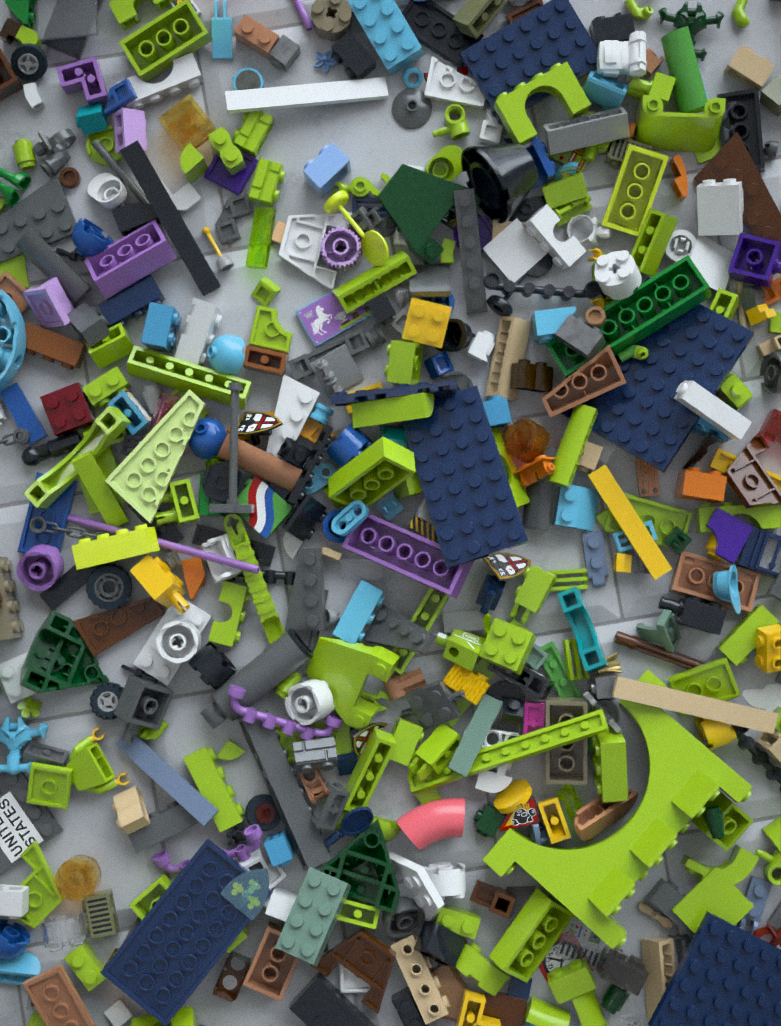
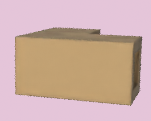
M781 335L756 346L761 358L771 354V352L781 350Z

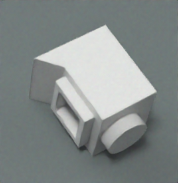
M485 330L483 333L478 331L467 356L487 365V358L495 345L493 342L494 335Z

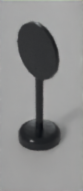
M546 252L547 254L520 277L515 284H520L526 275L540 277L548 273L553 265L552 256ZM491 295L487 299L488 306L498 315L510 317L513 313V308L508 302L511 295L504 296L503 298L498 295Z

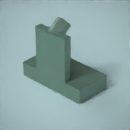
M663 610L656 623V627L645 626L644 623H639L636 626L642 640L663 644L667 652L673 653L681 639L671 610Z

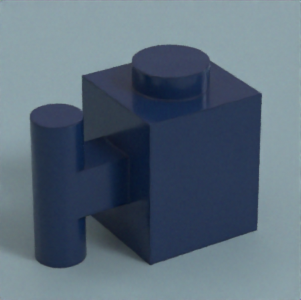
M486 575L475 603L481 605L480 612L482 614H487L489 609L495 611L504 591L506 581H499L495 575Z

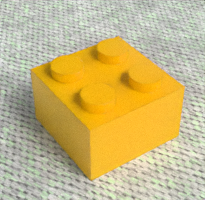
M412 297L402 339L442 348L452 307Z

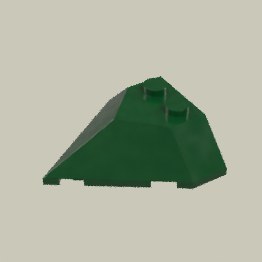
M52 610L37 631L23 663L20 685L39 694L110 682V680L101 671L98 661L92 655L83 638L78 634L72 619Z
M376 820L368 829L326 863L320 871L350 884L351 888L347 896L373 904L376 909L395 914L400 890L379 820Z

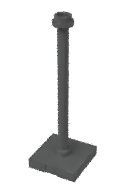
M229 383V387H227V390L231 391L229 499H226V504H209V512L255 513V504H239V500H237L239 391H243V387H241V383Z

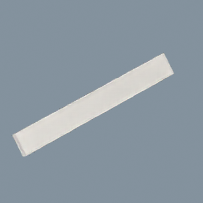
M385 77L225 92L228 114L388 99L389 96Z

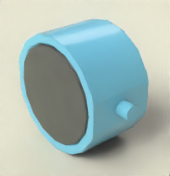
M243 68L232 77L235 91L265 88L261 74L255 69Z

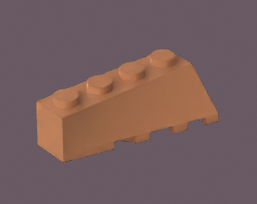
M608 345L552 391L541 395V399L551 418L627 382L610 345Z

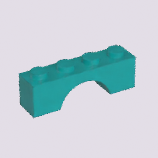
M573 587L558 593L557 596L563 612L574 632L578 644V652L585 671L593 673L609 667L581 590L578 587Z

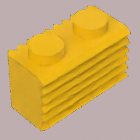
M456 663L452 665L442 680L443 683L455 691L463 689L465 698L475 705L479 703L490 687V684L487 683L489 678L480 672L476 675Z

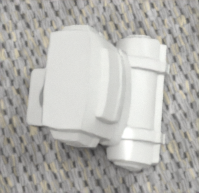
M635 31L629 35V41L624 42L617 40H604L600 42L597 50V75L613 78L618 77V75H625V82H629L630 76H644L647 68L646 33Z

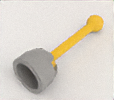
M204 227L202 232L207 235L218 255L216 264L220 273L230 270L234 266L233 261L230 257L221 254L210 234V228Z

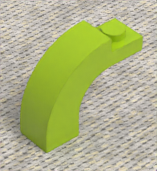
M736 845L729 859L716 867L720 868V871L733 884H737L751 873L759 857ZM684 855L681 861L686 866L685 870L689 873L696 875L698 872L696 877L698 882L715 867L706 866Z

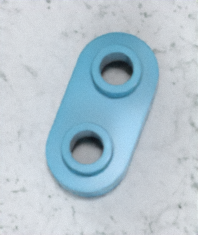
M322 463L312 470L314 476L311 480L313 485L309 488L304 486L302 491L305 494H314L328 485V478L336 472L335 467L330 463ZM325 469H328L330 471V474L327 477L322 475V472Z
M361 501L351 502L332 520L331 528L333 532L339 536L349 535L368 517L369 509L367 505ZM362 510L361 514L357 516V512ZM346 523V527L342 529V525Z

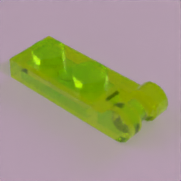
M564 784L557 793V797L560 801L565 802L567 813L574 820L577 811L583 807V804L573 785Z

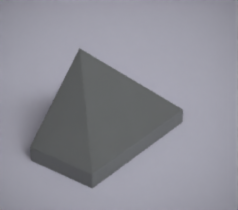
M536 886L506 887L507 891L516 896L508 918L510 923L514 921L536 890Z

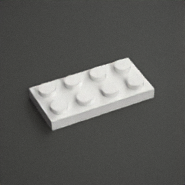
M188 600L186 602L190 604V608L188 610L184 608L186 612L183 614H179L173 605L167 609L133 663L167 686L182 663L170 662L160 655L156 644L159 632L163 626L170 622L187 621L192 623L201 635L212 618V615ZM177 636L178 640L175 641V644L182 647L181 643L184 641Z

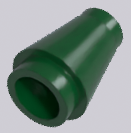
M720 806L706 808L702 816L712 835V839L725 837L724 817Z

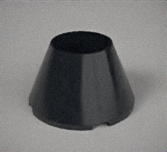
M519 143L469 146L462 152V172L466 171L469 181L466 184L468 189L474 188V194L482 200L478 206L491 220L497 219L500 224L508 221L538 181V172L533 158L526 148Z

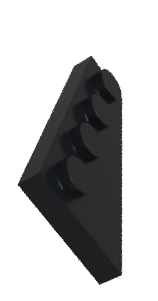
M325 425L287 503L294 506L296 502L300 503L305 494L302 490L305 484H310L314 476L312 470L315 465L319 466L323 458L321 452L324 447L327 448L332 440L330 436L333 430L332 427Z

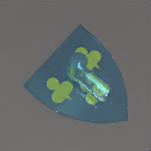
M254 869L244 872L230 881L220 893L252 921L264 906L268 895V869Z

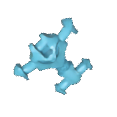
M6 717L3 725L0 727V742L7 747L9 754L6 756L7 764H0V773L7 772L11 775H17L20 772H28L29 775L32 761L21 764L23 756H21L20 750L31 742L33 737L41 736L45 739L49 726L41 723L39 728L31 729L22 717H18V722L12 723L11 717Z

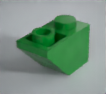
M5 0L9 10L22 25L30 29L33 28V24L36 23L34 5H37L38 0Z

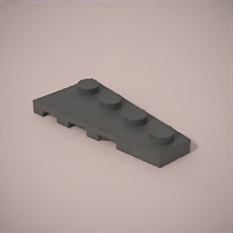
M382 605L362 640L368 643H377L382 646L387 645L396 649L401 648L426 655L437 636L389 607Z

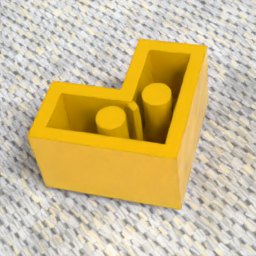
M464 989L456 1026H501L500 1019L483 1015L486 1002L484 993Z

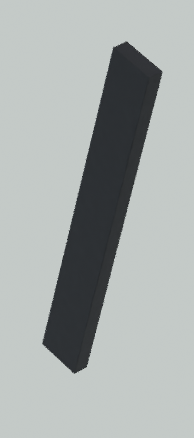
M137 140L121 149L120 152L202 295L205 296L221 287L139 141Z

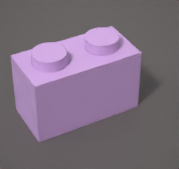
M121 108L114 112L115 153L122 154L120 152L121 149L137 140L144 152H146L148 140L146 138L147 122L144 111Z

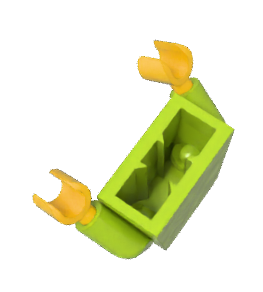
M101 728L94 729L92 736L85 737L73 747L69 757L70 762L66 765L67 768H73L71 786L75 785L79 791L87 790L89 793L103 794L116 788L118 784L124 786L130 781L122 782L120 780V777L126 775L127 772H121L117 779H113L116 777L98 743H93L95 740L100 741L105 738V734L100 738L95 736L96 732Z

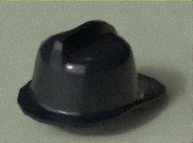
M449 319L442 348H435L442 352L460 351L470 345L472 338L476 337V334H473L470 326L462 320Z

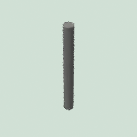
M97 139L93 141L91 145L141 204H150L144 193Z

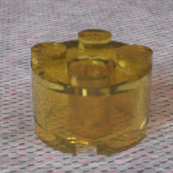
M87 855L72 856L59 867L55 875L57 890L66 899L71 901L86 899L98 888L101 881V869L97 860ZM76 874L82 877L81 881H79V878H75Z

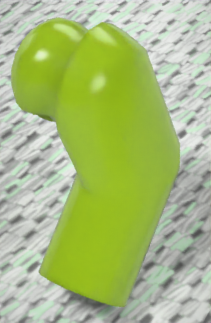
M737 0L731 13L734 22L741 28H746L750 23L744 11L748 0Z
M163 720L159 730L142 726L138 729V736L143 740H156L169 724Z

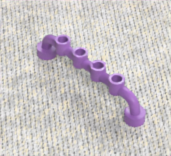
M230 685L228 694L231 696V708L234 712L243 715V721L254 724L255 719L263 721L262 726L268 729H274V726L277 725L282 727L281 731L288 735H293L294 731L301 733L300 737L305 740H312L313 736L317 738L328 737L335 728H340L343 721L342 718L329 714L325 719V723L328 726L323 730L316 729L310 725H301L290 719L279 718L273 714L259 712L250 707H242L238 700L244 698L246 690L236 685Z
M253 824L244 830L247 841L252 842V844L247 846L240 844L235 849L229 851L226 849L222 850L232 858L238 857L240 862L248 860L251 856L250 853L257 851L260 847V837L263 833L259 825ZM161 850L152 857L156 867H162L168 873L173 874L180 873L190 861L187 859L178 865H171L169 863L171 858L166 850Z

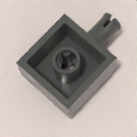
M129 675L114 711L115 715L128 722L121 739L134 743L140 726L159 730L174 691L162 684Z

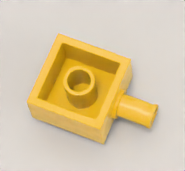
M147 554L130 572L155 601L167 608L173 605L179 614L185 613L184 608L188 610L190 604L182 597L186 593L182 587L184 585L183 581L171 572V567L165 561H162L158 556L154 558Z

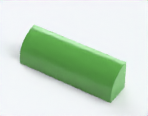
M687 26L666 34L661 38V43L669 74L671 77L676 78L673 89L679 112L700 113L704 112V106L708 100Z

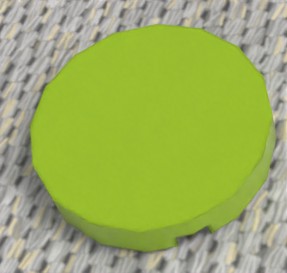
M107 125V130L88 135L86 150L95 163L100 166H109L91 145L96 139L117 163L123 159L122 154L115 153L113 126Z

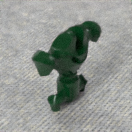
M685 2L683 7L676 12V15L668 13L666 7L658 11L660 24H663L665 20L674 23L673 26L677 29L688 26L693 47L696 44L694 36L697 33L706 29V25L716 24V28H720L721 21L724 18V14L720 11L715 16L706 17V13L699 2H697L696 9L688 8V2ZM705 48L702 50L694 49L696 58H701V61H704L707 55Z

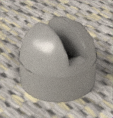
M335 609L325 610L326 625H336L340 620L338 618L340 613Z

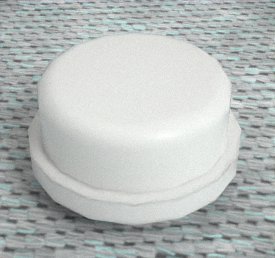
M675 230L666 248V256L673 262H677L687 255L691 257L696 243L695 236L687 230Z

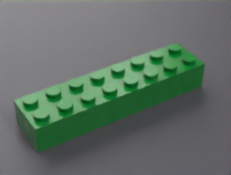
M689 255L645 281L639 288L636 287L633 291L634 294L630 297L615 300L602 308L606 314V321L598 329L604 333L603 337L606 344L600 351L610 345L614 356H616L626 348L636 344L712 297L710 286ZM557 337L546 343L547 348L566 379L588 362L587 359L561 343Z

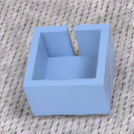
M334 143L329 146L325 145L319 151V156L315 160L311 159L305 164L303 170L305 182L323 198L332 190L335 183L340 182L351 172V166L348 157Z

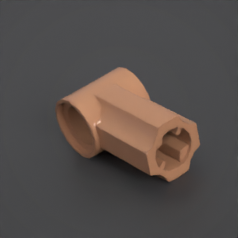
M418 668L401 676L391 677L387 682L383 681L390 701L404 696L410 690L426 685V681L421 669Z

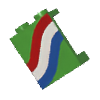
M255 476L254 479L250 477L244 483L245 489L239 494L237 500H239V504H255V513L237 514L268 540L294 508L259 477Z

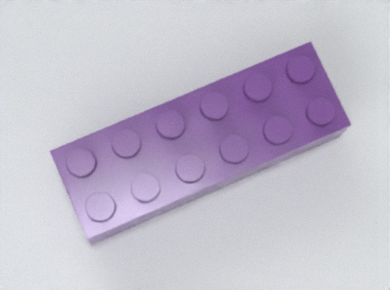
M362 510L358 511L357 516L361 514ZM371 514L347 535L342 545L343 548L455 599H457L474 561L447 569L440 544Z

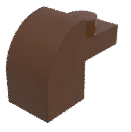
M477 879L470 900L488 907L490 912L508 919L516 896L501 887H495Z

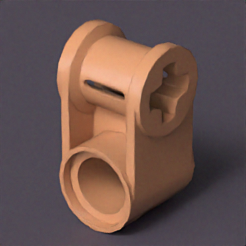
M319 769L313 770L315 772L313 778H306L300 772V779L313 805L316 804V801L329 795L330 789L326 787L327 783Z

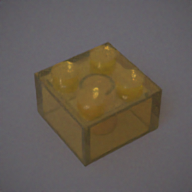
M191 94L158 117L161 126L181 152L189 143L197 149L209 140V134L216 130L215 125Z

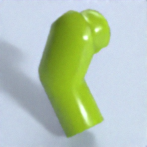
M626 0L624 2L628 11L632 13V17L635 19L648 20L653 15V9L650 6L638 7L635 0Z

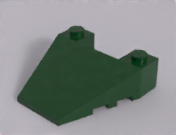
M401 164L377 197L397 227V231L406 242L409 251L424 264L433 265L444 248L434 241L430 234L451 207L455 210L453 191L468 188ZM475 195V203L477 208V206L481 203L482 200Z

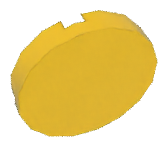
M525 779L512 781L507 788L498 792L495 796L494 807L501 814L517 811V806L526 804L531 797L532 787Z

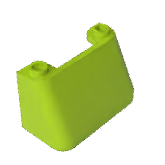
M643 95L635 109L636 127L634 130V141L653 146L652 151H710L717 140L725 112L726 98H711L704 106V114L663 112V102L658 96Z

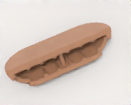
M630 789L628 791V801L603 803L601 796L580 808L574 819V828L578 837L582 841H587L620 820L633 807L638 797V792Z

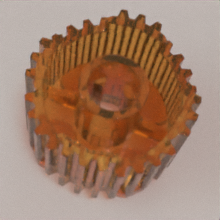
M523 416L519 420L517 419L516 422H513V425L505 427L506 430L503 431L504 434L502 435L507 454L524 463H532V461H535L534 458L543 455L551 439L550 433L543 426Z

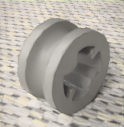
M177 552L165 553L172 570L175 569L176 565H182Z

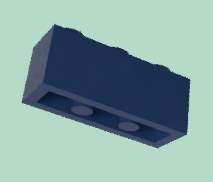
M148 275L97 306L110 327L120 322L123 326H126L127 321L132 318L138 319L145 314L144 311L148 310L150 302L162 304L165 297L154 278Z

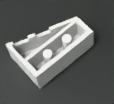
M193 297L192 304H195L191 316H187L186 322L188 324L184 334L182 333L174 358L204 366L208 358L206 354L207 349L215 340L213 333L216 327H220L223 317L220 316L221 312L216 305Z

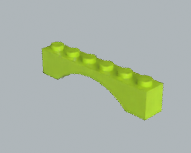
M108 406L94 421L86 436L74 450L54 468L39 477L24 492V495L36 508H48L79 477L72 464V459L91 451L96 459L131 424L130 420L119 408Z

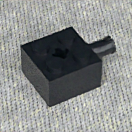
M662 596L658 605V609L671 610L672 613H675L674 619L676 623L720 635L727 611L721 609L722 605L712 602H705L703 604L701 603L702 599L693 596H686L685 599L679 598L678 601Z

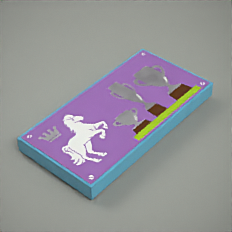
M332 291L296 311L298 318L316 348L372 316L366 303L346 314Z

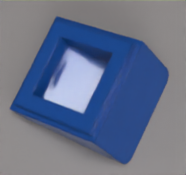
M447 352L437 354L424 361L432 380L454 370Z

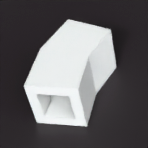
M35 82L23 85L25 98L34 112L45 106Z

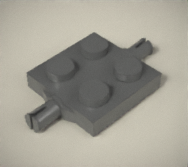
M442 679L406 692L405 698L411 708L402 710L401 715L404 719L414 715L419 720L423 729L459 718L461 714L456 705V700L465 698V692L461 689L452 693L446 688Z

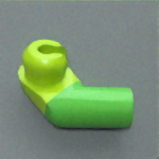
M633 344L617 355L623 363L631 357L644 360L648 357L649 352L647 348Z

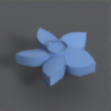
M331 50L327 51L324 55L316 52L318 61L315 62L314 68L322 67L324 73L327 74L329 66L334 67L338 65L331 56Z

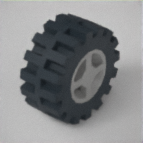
M113 682L99 685L90 696L92 712L103 720L118 718L114 711L124 687Z

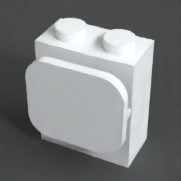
M735 178L724 179L723 182L715 183L714 179L703 180V183L697 186L698 236L740 235L743 231L742 214L744 212L742 182H736Z

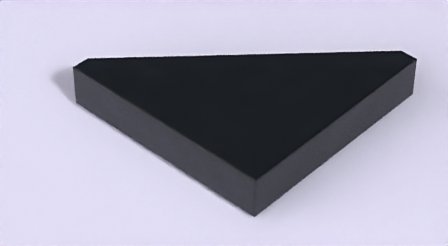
M714 435L705 437L685 463L683 469L694 467L708 452L707 448L716 443L718 438Z

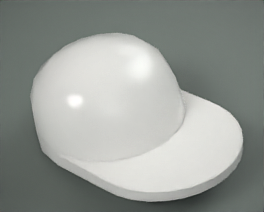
M111 173L97 175L91 180L87 188L88 194L93 199L110 210L117 208L127 198L126 187Z

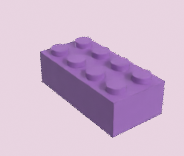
M154 219L109 245L100 254L90 256L84 261L95 284L104 297L108 298L127 286L133 285L146 275L152 274L160 267L169 264L177 257Z

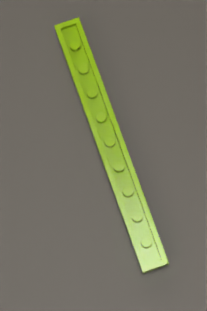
M600 709L479 750L467 777L608 732L609 727L604 711ZM448 765L439 775L432 771L425 780L417 778L418 772L415 774L407 773L411 793L413 794L465 777L448 769Z

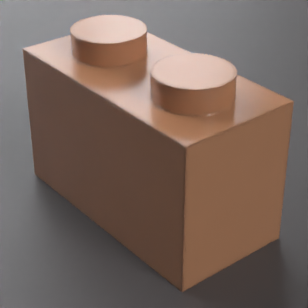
M245 14L234 30L237 41L270 60L269 52L280 39L279 35Z

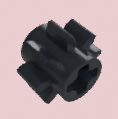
M242 823L237 828L235 826L230 827L232 833H226V837H230L228 846L231 844L235 845V848L240 844L247 846L245 842L247 839L244 835L245 829L242 828ZM237 832H240L241 837H244L240 841H237L235 836Z

